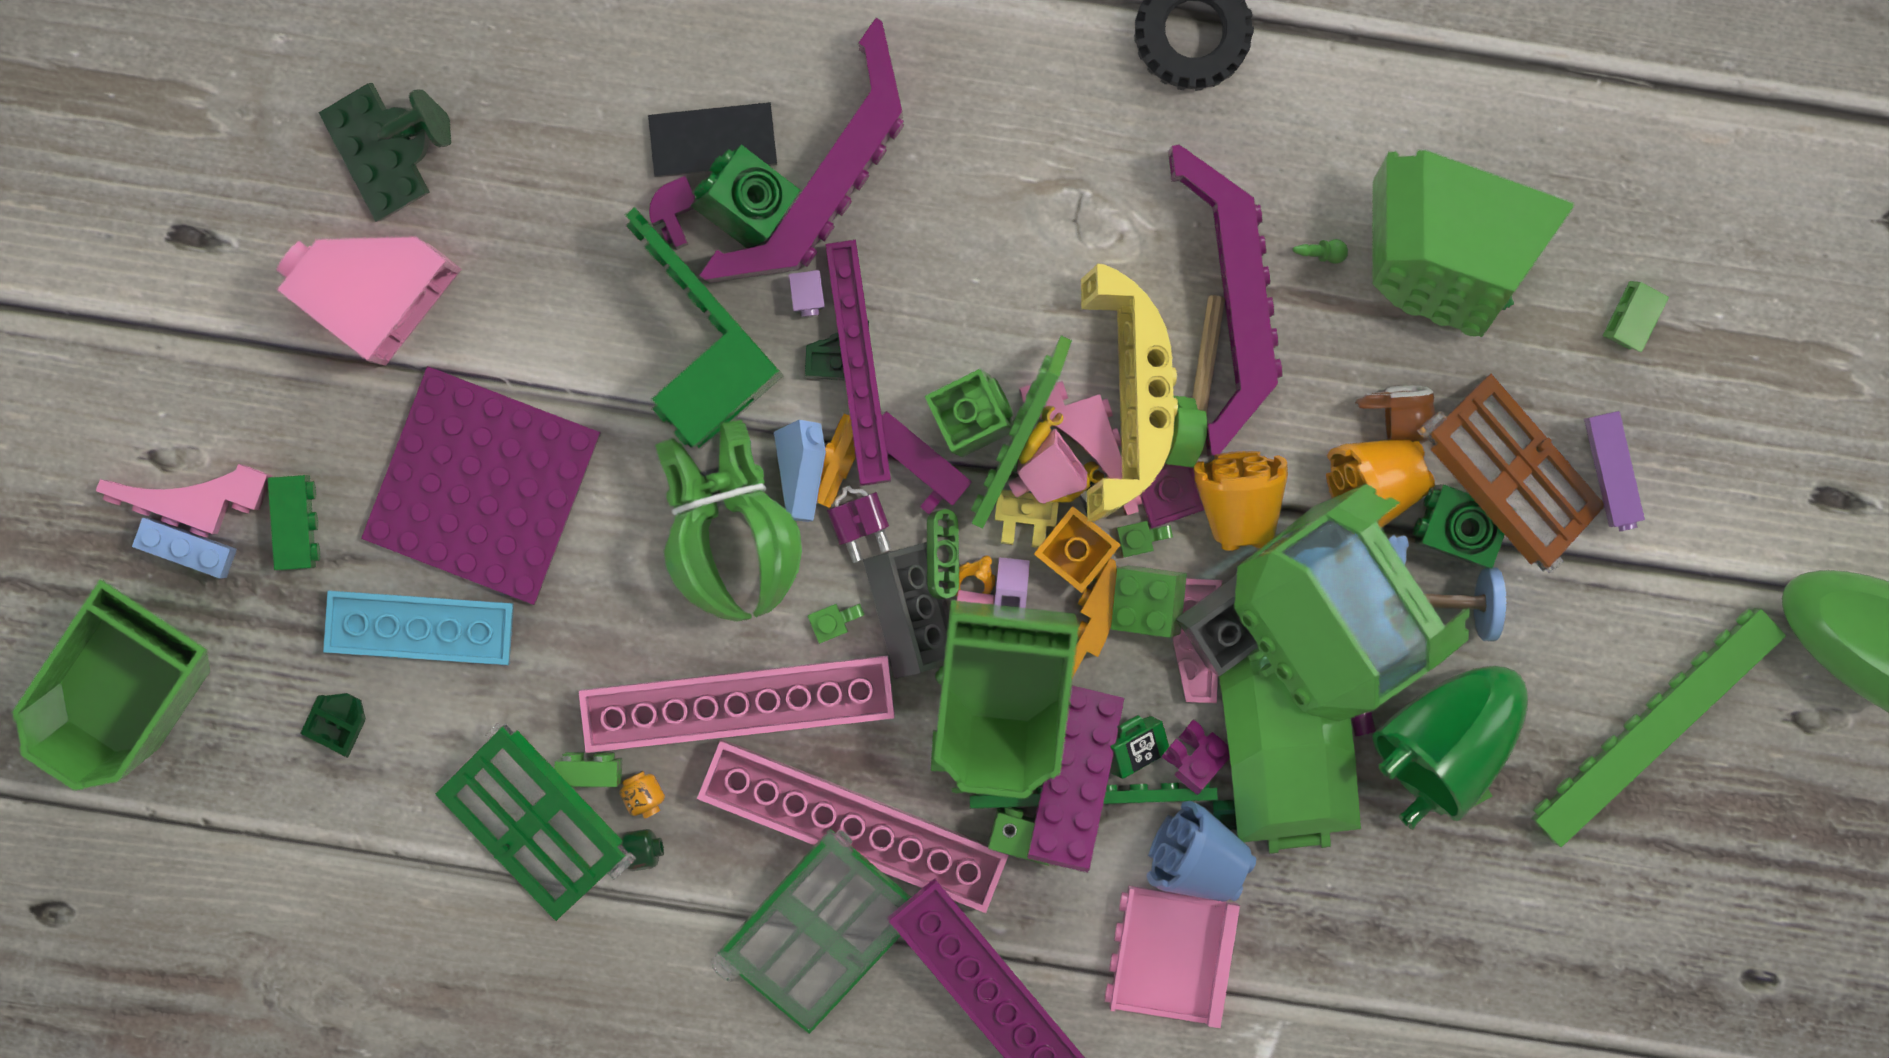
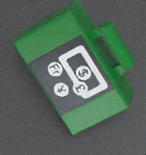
M1136 715L1118 725L1116 743L1110 746L1114 752L1110 773L1125 779L1160 759L1169 747L1163 721L1152 716L1142 718Z

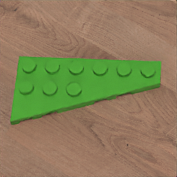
M1061 335L1052 355L1045 356L1035 381L1033 380L1024 404L1020 406L1014 418L1013 425L1008 434L1012 438L1008 445H1002L996 461L999 462L996 471L990 469L983 486L987 487L984 496L978 494L971 508V511L975 512L972 521L973 525L983 529L1060 377L1072 340Z

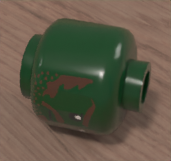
M650 829L624 833L621 838L623 842L617 846L625 855L619 863L620 865H625L629 871L652 869L658 865L659 857L664 855L662 839L656 838L654 832Z

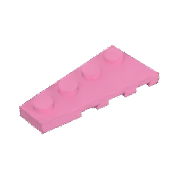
M1186 578L1183 613L1222 586V580ZM1181 628V634L1172 637L1185 702L1217 703L1218 675L1205 667Z

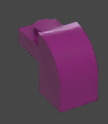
M686 176L671 181L659 188L654 194L649 207L652 225L656 226L665 222L666 226L662 227L661 230L668 245L674 243L677 249L689 245L677 216L694 209L690 205L694 201L695 196L692 195L693 191Z

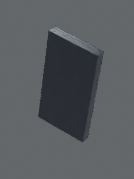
M771 102L648 115L655 177L710 172L709 168L718 156H723L728 149L733 151L740 145L744 146L767 165H777Z

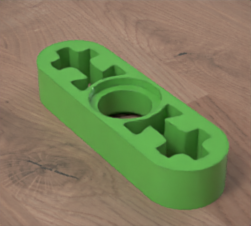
M949 509L934 511L927 519V586L931 596L936 599L951 598L959 590L958 518ZM942 519V521L947 522V527L938 526V520ZM938 537H948V540L938 541ZM940 546L946 547L949 552V558L945 563L941 562L937 557V550ZM948 568V572H938V569ZM939 581L947 583L948 588L939 587Z

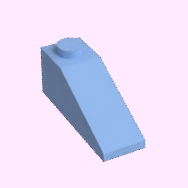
M797 420L774 431L785 509L791 513L793 520L811 522L814 520L826 451L821 423Z

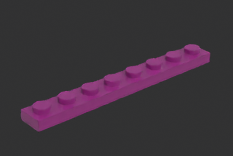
M856 239L828 243L825 245L860 486L891 482Z

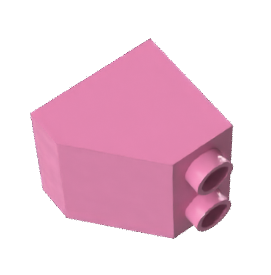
M417 237L316 240L309 247L299 241L285 254L276 269L286 278L277 290L367 361L386 366L462 269L436 248Z

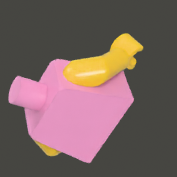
M1049 405L1043 408L1041 412L1043 422H1038L1032 430L1018 458L1017 472L1019 476L1009 481V487L1016 497L1031 491L1039 503L1044 504L1049 501L1073 502L1090 487V482L1098 483L1104 479V474L1100 471L1093 474L1099 468L1097 463L1090 461L1082 466L1056 429L1051 431L1050 427L1052 425L1057 426L1063 422V414L1058 413L1053 420H1050V414L1055 409L1054 406Z

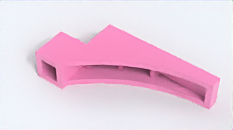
M1063 381L1056 383L1044 408L1049 405L1055 407L1054 411L1050 414V420H1053L1058 413L1063 414V422L1054 427L1078 443L1095 460L1108 479H1122V458L1118 449L1121 446V437L1117 428H1111L1108 418L1112 417L1113 414L1108 399L1102 400L1099 394L1065 406L1063 400L1068 399ZM1031 385L1019 389L1023 403ZM1140 495L1123 506L1126 516L1139 512L1137 505L1142 504Z
M238 464L236 470L227 475L189 487L164 490L144 489L100 479L96 491L104 494L103 500L116 505H121L122 501L133 505L132 511L146 516L154 512L162 515L160 521L178 527L181 522L191 526L190 532L207 538L209 533L218 534L230 501L233 502L232 508L248 514L250 509L260 510L268 489V478L272 477V475L246 465Z

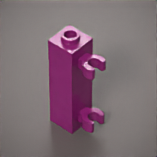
M886 411L882 416L887 452L933 489L920 508L930 514L942 499H945L953 506L972 481Z

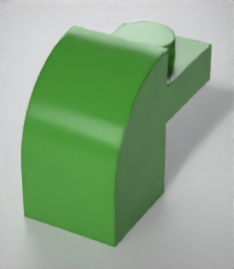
M1173 395V398H1176L1178 402V411L1174 417V432L1165 464L1194 468L1206 440V411L1198 410L1195 398Z

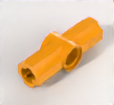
M845 413L840 418L831 443L828 442L825 448L826 454L817 503L831 508L839 492V487L843 479L847 478L856 458L850 415Z

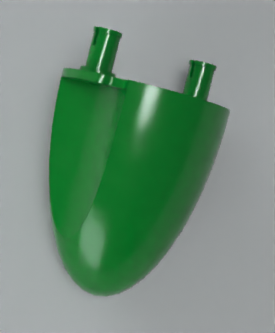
M1484 666L1450 677L1413 699L1373 733L1374 746L1383 760L1378 765L1381 772L1391 780L1396 777L1417 798L1403 813L1398 815L1404 825L1413 830L1429 812H1436L1441 816L1446 814L1453 821H1460L1494 782L1520 737L1528 709L1527 687L1521 675L1515 670L1502 666Z

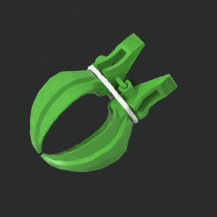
M742 420L722 423L720 425L719 467L703 472L699 470L683 445L677 443L675 438L655 444L660 465L669 483L666 499L670 507L674 506L672 513L676 515L664 548L666 568L675 586L691 603L707 613L736 622L752 619V614L745 612L735 603L727 591L713 559L709 540V527L712 520L719 514L718 506L725 505L731 512H741L749 523L755 539L760 569V596L758 605L753 612L754 617L771 612L783 600L798 574L802 555L801 535L796 521L793 520L791 513L770 499L764 492L766 491V487L763 485L765 483L763 479L764 471L761 466L754 464L750 437L746 430V424L742 423Z

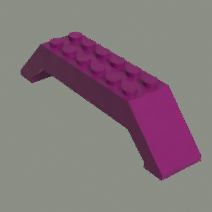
M877 17L858 42L859 51L866 55L871 84L870 93L767 244L724 254L717 249L700 274L708 283L799 270L802 265L808 267L817 254L814 247L821 239L825 242L835 228L832 223L833 219L837 214L844 215L852 203V198L849 196L856 188L860 191L870 175H868L869 172L867 170L872 163L878 165L887 151L885 143L889 137L895 140L904 127L902 106L883 22Z
M1178 144L1172 145L1168 150L1172 182L1180 181L1210 205L1213 210L1236 387L1235 393L1213 423L1207 424L1205 440L1207 456L1218 455L1224 450L1277 386L1278 378L1282 377L1283 374L1281 360L1275 359L1274 348L1279 344L1277 329L1271 328L1270 317L1274 315L1273 298L1267 297L1266 287L1270 285L1269 267H1263L1262 256L1266 254L1265 236H1259L1258 225L1262 223L1260 204L1255 205L1253 196Z

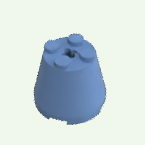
M1185 801L1182 802L1181 810L1174 817L1170 815L1166 817L1156 833L1148 855L1153 858L1152 868L1146 876L1150 885L1165 892L1222 902L1229 899L1236 901L1242 894V884L1247 874L1252 872L1256 865V857L1251 855V850L1247 844L1207 809L1195 802Z

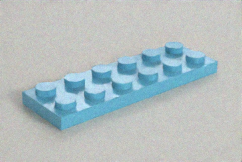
M329 590L327 591L323 652L510 665L514 603Z

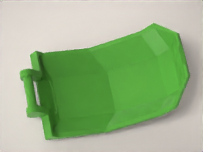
M1247 656L1219 676L1231 763L1237 837L1243 842L1267 840L1269 854L1279 853L1281 849L1320 845L1321 848L1331 847V832L1361 829L1351 720L1348 718L1337 721L1304 713L1295 704L1291 693L1275 672L1264 678L1258 673L1261 667L1270 663L1267 657L1263 656L1259 660L1251 662Z

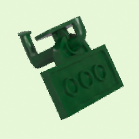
M367 83L319 112L375 222L384 220L430 193L416 164L425 157L430 140L437 147H447L451 144L448 114L422 89L413 90L409 93V100L413 109L405 107L386 109L374 84Z

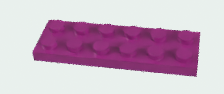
M1071 685L1061 771L1055 778H1049L1042 785L1027 856L1028 859L1086 873L1089 872L1114 753L1110 746L1116 743L1117 726L1120 724L1125 698Z

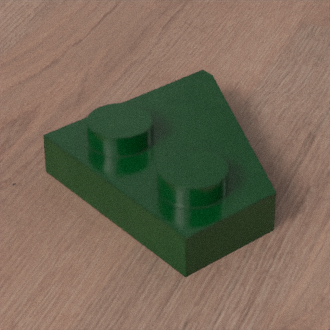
M838 332L825 340H818L806 346L805 378L845 380Z

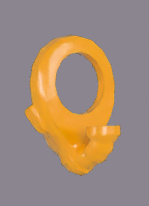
M982 556V558L974 563L966 562L959 567V590H961L962 580L974 575L984 582L985 587L982 594L990 595L995 586V575L991 571L992 559L990 556Z

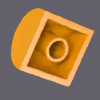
M1072 506L1035 551L1034 555L1082 593L1121 545L1095 523L1087 521V517Z

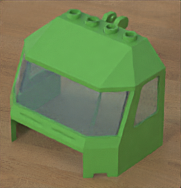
M1367 484L1315 505L1238 565L1234 609L1240 616L1242 624L1248 628L1256 640L1258 648L1247 655L1250 661H1256L1266 656L1270 663L1265 664L1258 671L1262 678L1275 672L1291 693L1295 704L1304 713L1337 721L1375 710L1442 663L1469 639V630L1465 628V620L1469 618V608L1464 609L1444 625L1377 524L1380 518L1400 502L1391 497L1387 500L1376 495V489Z

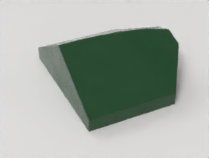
M348 693L317 696L300 734L348 758L366 721L362 700Z

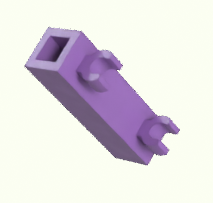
M1620 411L1585 418L1584 422L1609 527L1618 526L1619 532L1638 528L1636 522L1645 520Z

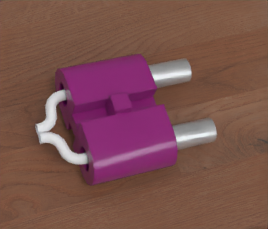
M850 485L842 488V494L835 499V507L827 510L839 545L846 544L852 562L855 563L863 560L856 539L872 533L875 534L881 552L890 550L891 546L885 533V528L890 526L877 492L867 494L863 489H852ZM847 490L852 494L861 493L863 497L839 505V501L847 495Z

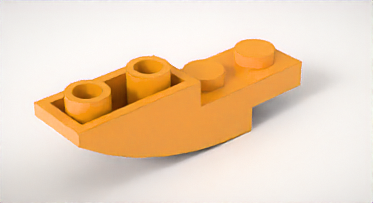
M1111 558L1095 576L1097 580L1092 589L1086 588L1077 603L1082 606L1079 612L1090 618L1087 623L1081 621L1079 624L1073 676L1086 652L1096 657L1099 656L1112 625L1117 569L1116 561Z

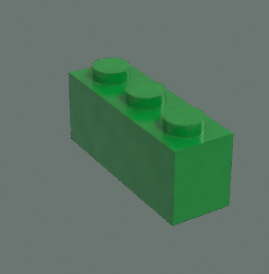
M310 475L269 477L268 491L274 570L315 568L316 561H320L319 543L314 542V530H318L317 512H312V500L316 499L315 482L310 481Z

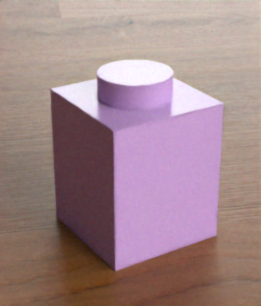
M820 270L789 274L794 312H801V317L820 315L819 309H825Z

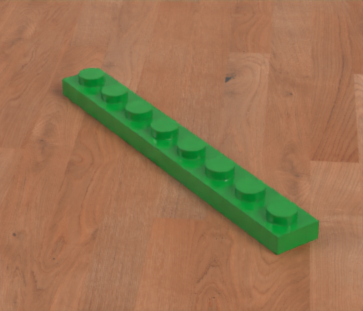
M1210 782L1198 796L1189 788L1179 789V783H1160L1161 789L1148 790V784H1130V790L1117 791V785H1107L1103 804L1218 800L1217 788H1210ZM1037 787V794H1031L1025 799L976 793V796H969L970 808L1038 806L1042 787Z

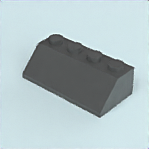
M927 542L863 559L895 679L944 666L950 612L946 599H936L928 591ZM939 581V587L943 588L942 582Z

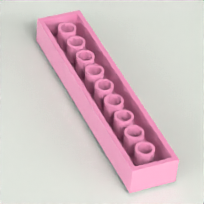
M888 655L583 689L579 691L585 753L895 718Z
M721 739L697 797L701 801L812 845H815L831 828L881 872L921 888L935 878L954 901L984 913L987 912L1009 856L1008 854L988 849V845L984 842L724 739Z

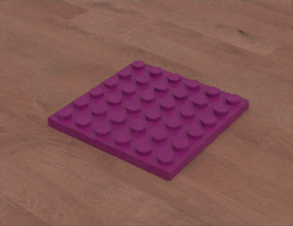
M427 366L361 539L535 605L601 432Z

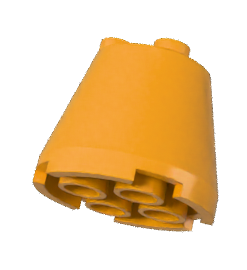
M1382 440L1348 443L1332 448L1327 454V458L1331 461V472L1326 474L1331 498L1367 484L1375 488L1376 495L1387 500L1391 497L1400 502L1377 521L1380 528H1383L1425 497L1429 489L1435 486V479L1433 474L1427 469L1424 460V448L1419 441Z
M1235 451L1214 455L1212 462L1204 464V462L1198 461L1194 465L1196 486L1213 538L1221 543L1223 550H1237L1240 546L1244 545L1261 548L1275 537L1288 478V464L1284 457L1277 455L1274 456V459L1260 456V451Z

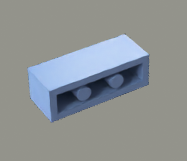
M142 518L132 547L217 578H227L237 551L236 548L153 518Z

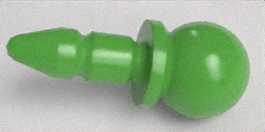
M1333 239L1329 242L1321 240L1318 245L1302 244L1293 247V252L1301 256L1318 257L1321 262L1329 261L1333 264H1339L1347 258L1348 247L1339 239Z

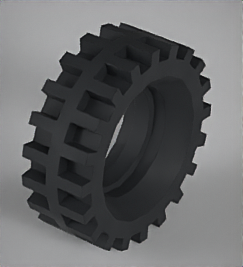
M1143 0L1134 24V41L1137 44L1139 58L1144 61L1150 74L1154 73L1161 79L1160 82L1165 85L1168 83L1176 86L1179 90L1195 89V91H1200L1210 86L1215 87L1225 79L1230 78L1248 54L1252 35L1254 34V26H1252L1251 19L1253 14L1245 0ZM1187 1H1200L1210 5L1218 13L1222 22V38L1219 45L1210 54L1200 58L1186 57L1177 53L1166 37V21L1169 13L1177 5Z

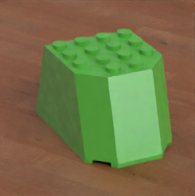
M1417 150L1416 156L1400 157L1396 151L1388 152L1372 182V284L1394 306L1401 308L1409 315H1421L1431 319L1437 325H1449L1460 329L1465 335L1483 337L1572 211L1574 203L1427 150Z
M100 579L12 711L21 746L19 748L21 756L74 791L119 782L161 747L210 673L207 649Z
M951 600L934 760L939 766L944 767L957 782L956 785L962 792L1025 799L1033 793L1035 788L1052 777L1053 779L1060 774L1079 630L1075 613Z

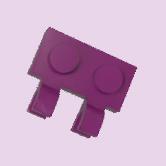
M1193 719L1178 737L1195 749L1192 755L1189 756L1187 754L1186 747L1176 738L1162 755V758L1178 768L1174 776L1198 796L1230 759L1228 744L1213 732L1206 737L1202 726Z

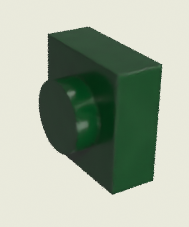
M1234 800L1213 801L1212 815L1229 830H1236Z

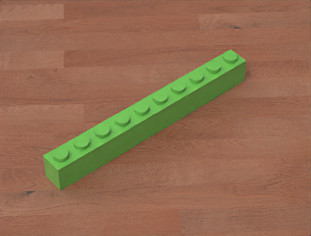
M1748 608L1742 612L1735 620L1738 624L1731 631L1726 629L1713 640L1716 644L1707 653L1703 650L1691 661L1693 666L1685 674L1682 671L1676 674L1669 681L1670 688L1662 695L1660 693L1655 694L1646 703L1648 708L1640 716L1635 714L1623 725L1625 730L1618 737L1612 735L1601 745L1603 751L1595 758L1593 756L1588 757L1578 767L1580 772L1573 779L1568 777L1557 786L1556 790L1558 793L1551 800L1545 798L1534 808L1533 811L1536 814L1531 819L1555 845L1562 847L1786 637L1784 632L1762 609L1754 608L1751 611Z

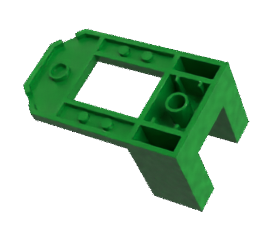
M634 207L625 215L630 220L626 224L628 229L640 242L644 238L648 241L644 246L647 251L663 267L667 264L669 265L665 271L683 290L687 287L690 289L686 295L703 313L708 310L711 314L707 319L723 334L718 341L652 398V401L656 404L652 410L664 423L667 421L670 425L674 424L677 429L673 433L684 446L689 445L690 448L697 446L699 449H702L720 433V425L722 423L734 421L784 375Z

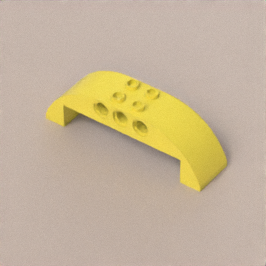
M1097 264L1081 279V309L1117 311L1122 479H1102L1087 490V521H1097L1107 517L1139 496L1154 481L1163 468L1169 454L1174 432V417L1178 411L1177 399L1173 398V386L1176 384L1177 372L1176 368L1172 367L1171 344L1164 321L1148 295L1133 280L1105 264Z

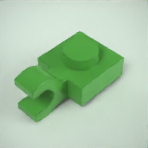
M1144 521L1117 527L1124 558L1154 551L1152 542L1173 538L1171 525L1149 530L1148 522Z
M836 603L808 615V618L820 644L849 632L845 623L862 617L865 614L861 604L840 612Z

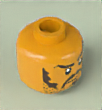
M641 771L622 781L623 787L620 789L619 794L630 815L637 816L642 814L643 818L646 819L661 811L658 805L664 801L665 794L653 774H645L644 771Z

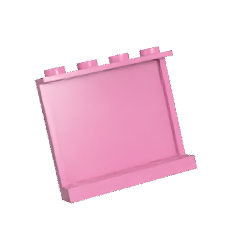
M1128 886L1127 893H1121L1119 910L1124 911L1123 922L1117 923L1114 941L1119 942L1118 953H1112L1109 971L1114 972L1113 984L1107 983L1105 1002H1109L1110 1011L1117 1009L1205 1023L1209 1027L1221 1028L1240 905L1235 902H1222Z

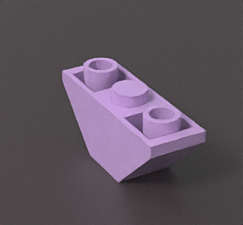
M999 557L994 605L1026 607L1030 560Z

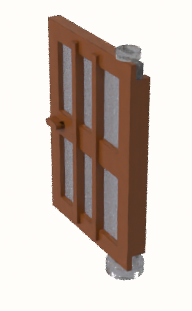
M1492 373L1485 377L1447 416L1442 411H1439L1417 430L1423 438L1427 437L1433 444L1432 452L1531 565L1536 563L1542 571L1546 570L1548 573H1551L1563 563L1560 555L1604 508L1603 501Z

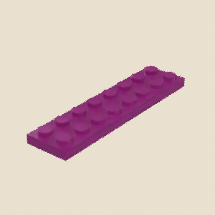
M935 878L887 917L890 924L1004 1058H1085Z

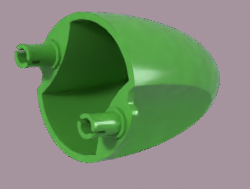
M1837 570L1812 571L1793 578L1784 588L1782 607L1787 622L1798 640L1833 676L1869 702L1889 713V581L1865 574Z

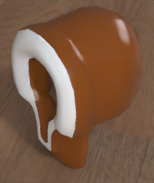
M1426 386L1388 387L1384 392L1366 393L1364 397L1356 399L1355 404H1358V407L1361 409L1385 408L1387 440L1419 441L1422 444L1431 437L1430 433L1435 429L1434 394Z

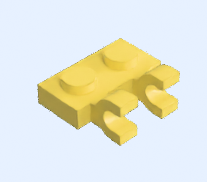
M1002 490L996 502L994 519L995 521H1003L1001 544H1014L1016 523L1034 525L1031 547L1039 548L1045 540L1046 528L1056 527L1059 502L1049 501L1043 504L1039 503L1032 493L1027 492L1020 497H1016L1011 490Z

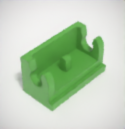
M1629 281L1602 336L1631 350L1632 348L1642 352L1669 297L1642 282Z

